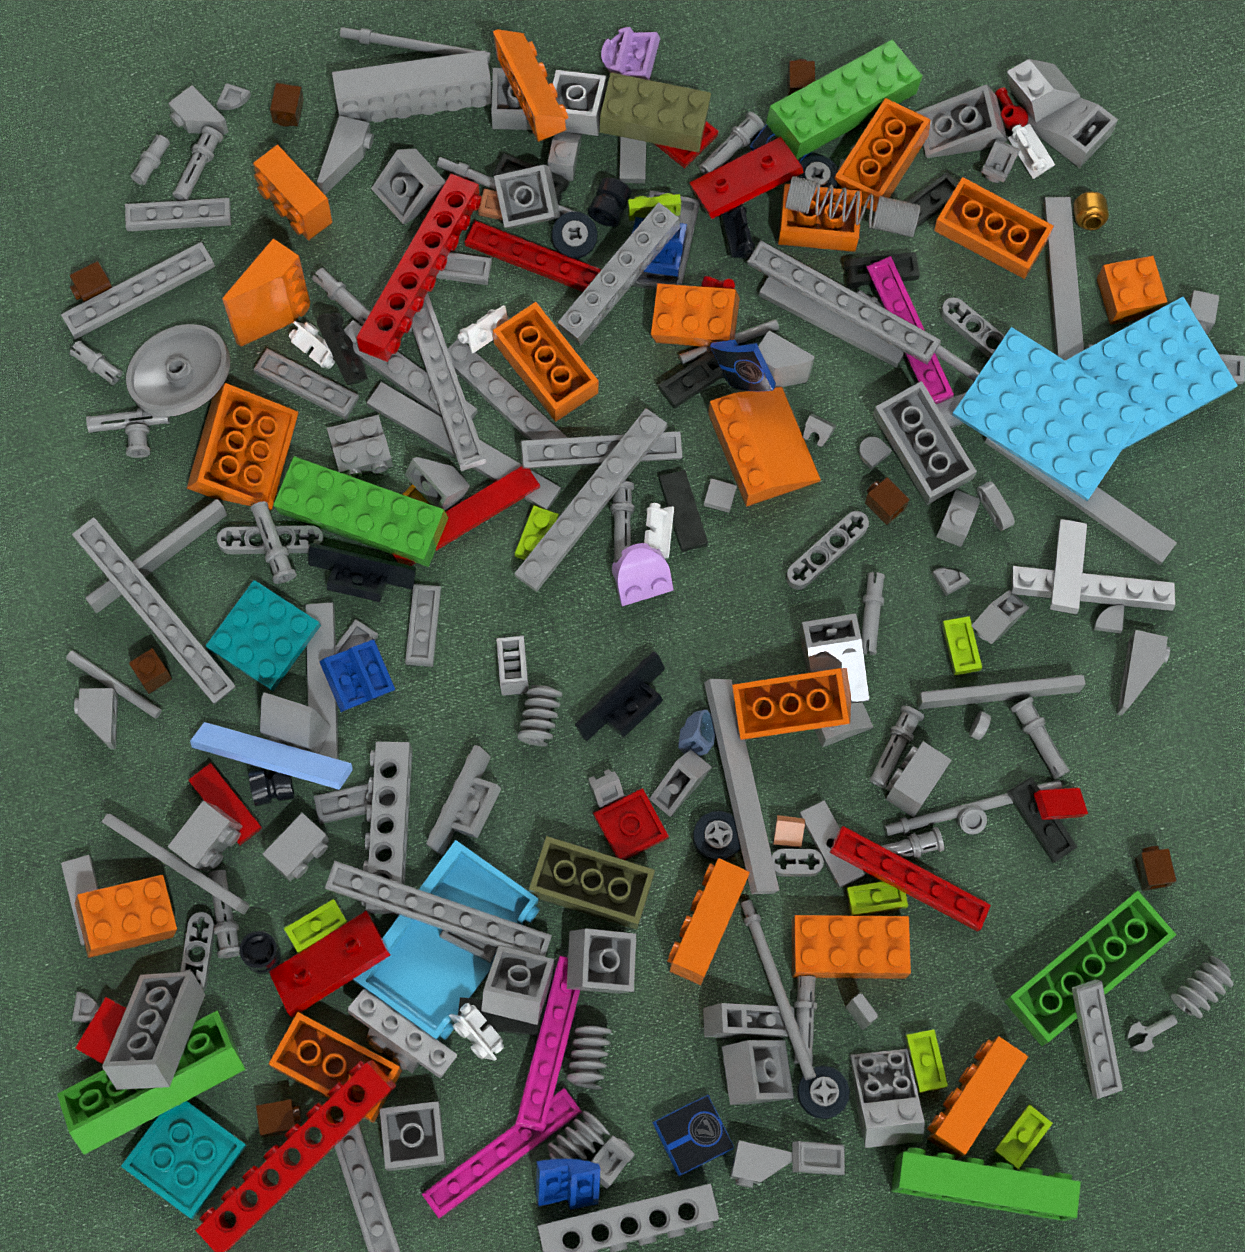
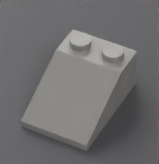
M987 84L916 112L931 119L929 136L923 144L927 158L984 150L992 147L997 139L1003 142L1007 141L997 96Z

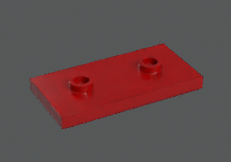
M779 137L690 182V186L710 218L713 219L792 179L793 176L796 177L804 173L782 137Z
M366 910L269 971V974L287 1013L294 1017L297 1012L300 1013L391 956L371 915Z

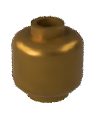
M1085 192L1078 196L1073 203L1075 221L1083 229L1097 230L1109 218L1107 200L1099 192Z

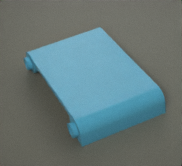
M456 840L419 888L421 891L520 925H524L526 921L531 923L540 910L537 907L539 899ZM399 915L382 938L391 956L360 974L353 981L436 1040H440L441 1037L446 1040L454 1030L453 1020L449 1015H458L460 997L471 998L490 972L494 958L489 963L441 939L440 934L443 929Z

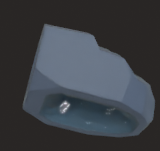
M708 710L694 712L687 718L685 726L680 729L678 748L684 754L692 750L698 756L707 754L713 746L715 729L712 715Z

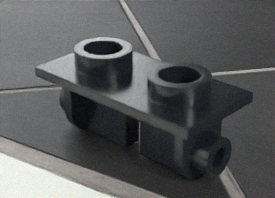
M743 204L721 215L731 258L749 259L754 252L755 244L752 242L750 229L747 225V209L743 207Z

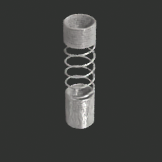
M792 177L785 208H788V210L801 211V213L806 212L807 214L817 188L815 213L816 216H819L831 189L829 203L830 219L834 217L844 193L842 221L845 222L857 196L855 222L856 225H859L871 198L870 229H880V231L893 232V234L911 238L914 236L921 208L918 204H910V202H902V200L897 201V199L880 196L872 222L873 194H870L858 220L860 192L858 190L855 193L845 217L847 190L843 188L831 215L833 185L828 187L818 212L819 181L815 184V180L810 181V179H802V177Z

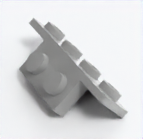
M474 745L471 753L467 756L465 765L454 782L450 796L443 805L434 828L429 833L426 844L437 854L444 855L455 831L478 838L501 791L497 784L481 779L491 756L480 746Z
M363 989L348 1007L347 1011L349 1014L370 1028L366 1038L369 1045L375 1051L386 1054L392 1059L394 1064L400 1066L403 1070L407 1069L413 1073L420 1064L441 1078L457 1057V1054L366 989Z

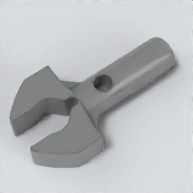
M1170 1014L1148 1027L1142 1026L1139 1021L1129 1027L1125 1040L1135 1034H1144L1145 1037L1142 1043L1131 1048V1050L1146 1052L1154 1047L1152 1043L1153 1037L1175 1026L1177 1018Z

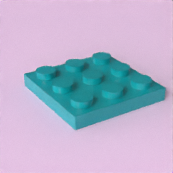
M253 580L206 644V647L273 692L321 627V624Z
M185 1101L157 1117L121 1167L193 1220L247 1145L188 1101Z

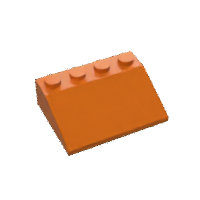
M275 239L271 240L222 298L236 343L240 347L294 323L299 316H304L310 307V299L299 255Z
M224 383L212 398L187 489L211 498L247 506L265 501L268 503L269 510H272L298 411Z
M782 387L774 388L773 391L737 392L710 401L708 415L746 507L821 481Z

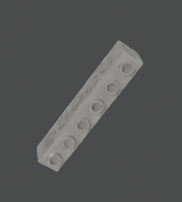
M658 202L558 321L560 331L581 346L680 229L679 217Z
M376 742L375 750H371L370 766L374 767V777H370L368 783L369 794H373L372 805L367 806V822H371L370 833L365 835V849L369 850V861H364L363 871L381 877H388L392 881L405 885L413 748L410 742ZM388 767L397 768V772L392 778L383 777V772ZM385 795H395L393 804L389 806L381 804L382 798ZM384 822L394 823L390 833H380V826ZM382 850H391L392 856L388 861L381 862L378 860V855ZM361 902L362 906H366L369 914H396Z
M711 1184L539 1225L538 1231L543 1252H598V1250L610 1248V1252H617L628 1249L627 1243L637 1240L639 1246L657 1242L656 1236L667 1233L668 1239L685 1235L684 1229L696 1226L697 1232L714 1228L713 1222L718 1221L719 1216ZM682 1204L691 1205L694 1209L693 1219L689 1221L681 1219L678 1215L679 1206ZM660 1211L665 1215L666 1223L663 1227L656 1228L651 1225L649 1216L652 1212ZM625 1218H632L637 1223V1231L632 1235L623 1233L620 1228L621 1221ZM597 1225H603L608 1229L609 1236L603 1242L595 1241L591 1235L592 1229ZM568 1232H574L580 1238L579 1245L574 1249H568L563 1245V1236Z

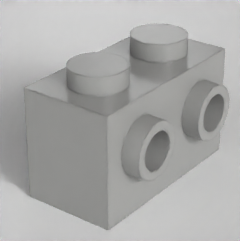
M301 813L262 855L266 861L291 882L294 878L299 879L307 871V864L314 857L319 858L327 850L329 839L319 827Z

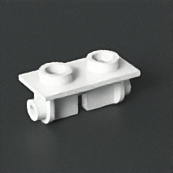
M1030 123L1024 127L1017 125L1012 129L1013 134L1008 139L1012 146L1020 149L1018 155L1033 179L1055 165Z
M503 305L496 310H489L488 314L477 320L476 324H471L467 328L460 330L458 339L463 344L465 342L469 344L471 353L476 352L493 340V330L508 320L505 306Z
M295 321L294 324L298 327V330L294 329L290 332L289 338H291V343L304 353H307L313 347L314 349L309 357L322 368L330 369L335 363L334 357L325 339L317 334L319 330L307 321L305 324Z
M651 503L646 511V526L650 527V530L645 531L644 543H647L651 548L660 549L664 558H669L674 507L661 509L660 504Z
M466 1003L460 1008L462 1013L460 1016L450 1014L449 1017L455 1023L453 1025L455 1031L461 1037H467L473 1044L470 1047L471 1050L480 1059L486 1058L496 1061L497 1058L493 1052L498 1053L504 1048L502 1044L503 1039L489 1024L482 1031L480 1030V1027L487 1020L476 1006Z

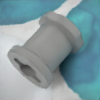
M133 424L125 427V433L128 435L127 456L142 458L150 455V448L147 447V434H149L150 429L147 425Z

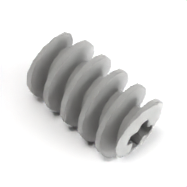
M532 685V689L527 691V697L529 698L525 701L527 710L522 713V717L525 720L520 722V728L523 731L518 733V739L530 745L545 747L547 744L544 740L553 739V735L548 733L547 729H554L556 726L549 721V718L558 717V714L551 711V708L560 707V703L553 699L555 697H562V693L548 686Z
M1215 956L1208 957V963L1204 962L1201 964L1200 970H1196L1192 974V978H1188L1185 981V986H1180L1177 989V994L1171 995L1172 1001L1183 1012L1191 1016L1194 1015L1199 1019L1203 1017L1199 1010L1200 1007L1206 1011L1211 1009L1207 1000L1214 1003L1218 1002L1215 992L1225 995L1226 991L1222 986L1223 984L1230 988L1234 985L1230 979L1231 972L1229 968Z
M584 1026L575 1029V1034L580 1039L574 1040L573 1046L579 1050L571 1052V1057L577 1060V1062L569 1064V1069L576 1072L567 1075L569 1082L583 1088L602 1089V1087L595 1084V1081L604 1079V1076L599 1074L597 1069L606 1068V1064L599 1061V1058L608 1056V1053L603 1051L601 1046L610 1045V1041L604 1039L603 1035L612 1033V1030L598 1026Z
M584 1111L582 1116L585 1122L575 1119L573 1123L576 1130L569 1127L565 1128L567 1139L558 1135L556 1137L558 1147L551 1143L547 1145L550 1153L549 1157L551 1159H575L578 1157L586 1161L587 1157L584 1150L587 1149L594 1153L596 1150L593 1142L596 1141L603 1145L604 1140L601 1134L604 1133L610 1137L611 1135L594 1115Z

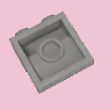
M379 415L327 428L340 473L358 479L362 474L370 472L381 473L393 466Z

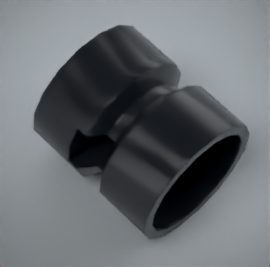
M603 178L596 191V196L593 198L588 209L589 216L604 226L616 227L619 225L624 213L623 208L627 206L628 200H630L632 195L630 187L615 178Z
M265 768L248 771L255 806L270 804L273 798H276L279 802L295 798L292 777L290 775L272 770L267 771Z
M254 931L249 933L240 944L239 954L241 959L252 972L259 975L268 974L269 971L279 966L281 950L270 934L263 931Z

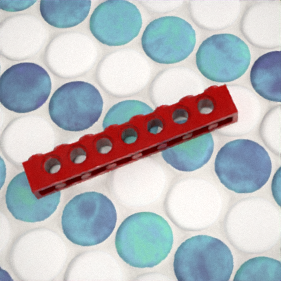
M450 174L356 338L359 351L386 362L389 361L392 354L397 353L403 334L408 333L412 326V318L416 312L421 311L427 292L433 290L437 274L445 269L448 254L451 250L454 251L456 249L462 230L465 231L468 228L470 216L474 210L477 211L480 207L482 196H480L479 184Z
M373 1060L366 1064L360 1061L348 1073L351 1078L344 1085L339 1082L327 1093L330 1099L323 1106L317 1103L306 1114L309 1119L302 1126L297 1123L285 1134L288 1140L280 1148L277 1144L274 1145L263 1156L266 1161L259 1168L254 1165L242 1176L245 1182L238 1189L233 1186L220 1198L224 1203L215 1210L211 1207L201 1216L199 1220L202 1224L195 1231L214 1252H227L396 1087L394 1082ZM354 1085H359L364 1089L365 1097L362 1101L353 1097L352 1088ZM333 1106H338L342 1109V1121H336L332 1118L331 1109ZM311 1127L320 1129L322 1133L320 1142H315L311 1139ZM290 1148H295L300 1152L301 1159L299 1163H294L290 1160L288 1156ZM269 1169H274L278 1172L279 1181L277 1184L271 1183L268 1180L267 1172ZM247 1190H252L257 1194V1204L254 1205L247 1201ZM226 1211H231L235 1214V1225H230L226 1222Z

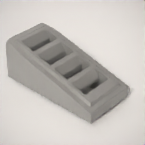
M524 636L496 638L502 695L527 693L529 685ZM519 648V651L503 652V649ZM520 658L519 661L504 662V660ZM521 669L520 672L505 673V671Z

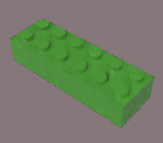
M890 40L772 104L769 108L766 124L777 138L782 137L794 156L799 159L872 119L885 98L899 104L915 95L918 91L922 75L897 44Z
M295 456L292 459L273 505L281 515L387 553L401 556L426 567H429L437 544L448 521V516L444 509Z
M1137 891L1004 1002L1042 1047L1077 1019L1072 987L1097 979L1102 981L1104 995L1107 994L1176 936V934L1142 894Z
M217 1010L194 1023L170 1087L116 1089L105 1070H102L58 1093L57 1096L68 1131L82 1153L86 1154L246 1069L232 1035Z
M908 1148V1150H904V1152L895 1156L891 1192L1060 1221L1077 1218L1081 1182L1072 1180V1175L1054 1173V1175L1045 1176L1043 1175V1170L1036 1168H1025V1170L1015 1171L1013 1170L1014 1165L996 1163V1165L986 1166L984 1165V1160L977 1158H966V1160L957 1161L955 1160V1155L948 1153H937V1155L927 1156L925 1155L926 1150L918 1148Z

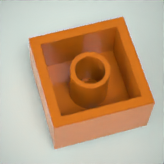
M1154 256L1105 264L1097 277L1110 325L1143 319L1165 307L1168 303Z

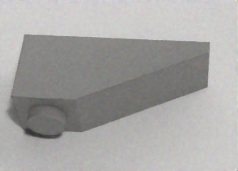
M339 115L317 180L318 188L324 195L364 158L367 148L371 149L374 134L371 133L368 122Z
M1135 630L1129 637L1117 715H1123L1162 664L1164 662L1167 663L1170 655V647L1167 646L1168 637Z
M720 1003L703 1008L704 1037H789L778 1006ZM791 1007L792 1012H793L794 1017H795L794 1007Z

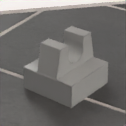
M812 414L805 424L803 438L808 440L811 434L816 432L820 437L817 445L822 447L833 434L837 425Z
M608 769L604 771L605 776L597 780L594 776L589 778L594 799L599 808L625 797L619 777L615 771L611 772Z

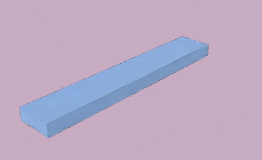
M206 722L202 724L190 740L192 748L339 790L353 771L352 763Z

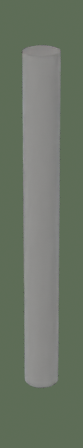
M775 319L735 334V340L737 344L767 334L768 331L778 330V322ZM702 346L679 354L680 362L685 364L699 359L712 351L711 347Z
M73 650L68 653L66 660L108 688H113L117 694L155 719L159 717L162 709Z

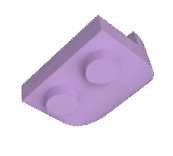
M626 27L618 30L619 34L612 40L607 39L601 51V58L610 73L650 80L660 41V36L657 32L634 33L631 27Z
M647 543L635 544L621 552L622 557L617 563L613 562L612 574L615 578L618 597L622 606L673 591L670 568L660 549L651 548Z

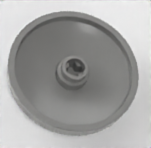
M185 324L168 328L147 340L133 356L126 374L128 392L142 410L153 415L176 416L190 412L205 404L220 390L229 373L230 354L222 338L208 327Z

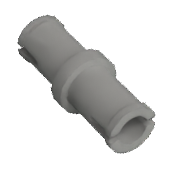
M155 135L147 151L142 152L140 156L141 161L130 175L133 181L140 185L146 184L154 168H158L161 164L160 159L170 145L167 138L162 135Z
M77 341L72 346L76 350L71 349L70 355L85 364L87 370L91 373L96 372L111 385L119 381V378L116 376L121 377L122 371L106 361L104 355L95 353L81 341Z

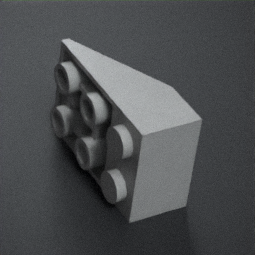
M1079 98L1037 122L1028 113L1029 119L1027 124L1030 123L1040 138L1077 167L1081 168L1112 135L1118 119L1099 104Z
M856 614L802 622L799 635L807 673L847 668L851 703L869 701L862 639Z
M899 1049L850 1055L859 1122L865 1148L923 1141L925 1121L908 1050Z

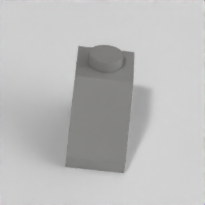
M193 85L168 103L171 111L169 115L171 120L177 127L182 126L188 133L202 134L201 129L203 126L212 127L222 135L229 132L225 118Z
M561 132L554 135L548 159V166H550L552 173L569 181L574 180L582 134Z
M419 457L412 459L405 473L408 480L431 505L444 510L460 503L470 487L465 478L453 466Z
M955 490L936 537L961 547L981 499Z
M1011 590L993 601L971 626L976 630L977 635L981 639L993 644L1027 612L1029 607L1015 594H1011Z
M113 688L79 689V698H75L74 701L75 714H78L82 722L107 747L116 749L117 693Z
M863 702L851 703L850 724L814 730L823 748L873 729V725Z
M689 750L675 762L649 799L671 817L699 786L712 767L694 751Z
M739 1140L736 1144L730 1178L736 1179V1185L753 1188V1183H761L793 1162V1152Z

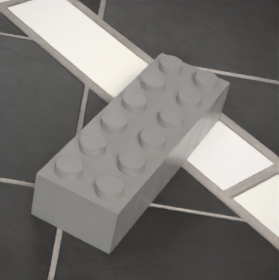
M486 50L332 72L339 115L364 122H381L385 119L397 117L403 119L411 115H431L439 111H458L461 108H480L492 104L491 78Z

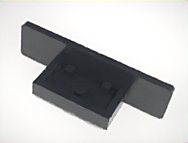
M315 543L310 544L308 564L332 571L327 582V590L380 602L387 584L413 589L416 577V567Z
M652 652L647 658L643 659L631 673L624 677L619 684L608 694L604 695L594 707L583 714L575 723L578 732L585 741H588L605 724L624 738L663 702L661 695L648 686L665 670L656 652Z

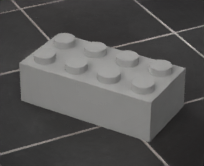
M922 381L875 407L874 418L927 505L974 479L977 472Z
M193 972L140 975L102 1066L116 1089L170 1087L205 997V993Z

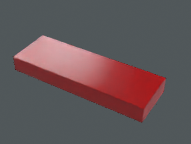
M211 763L188 780L204 801L216 805L243 826L239 830L241 833L237 841L239 846L262 829Z

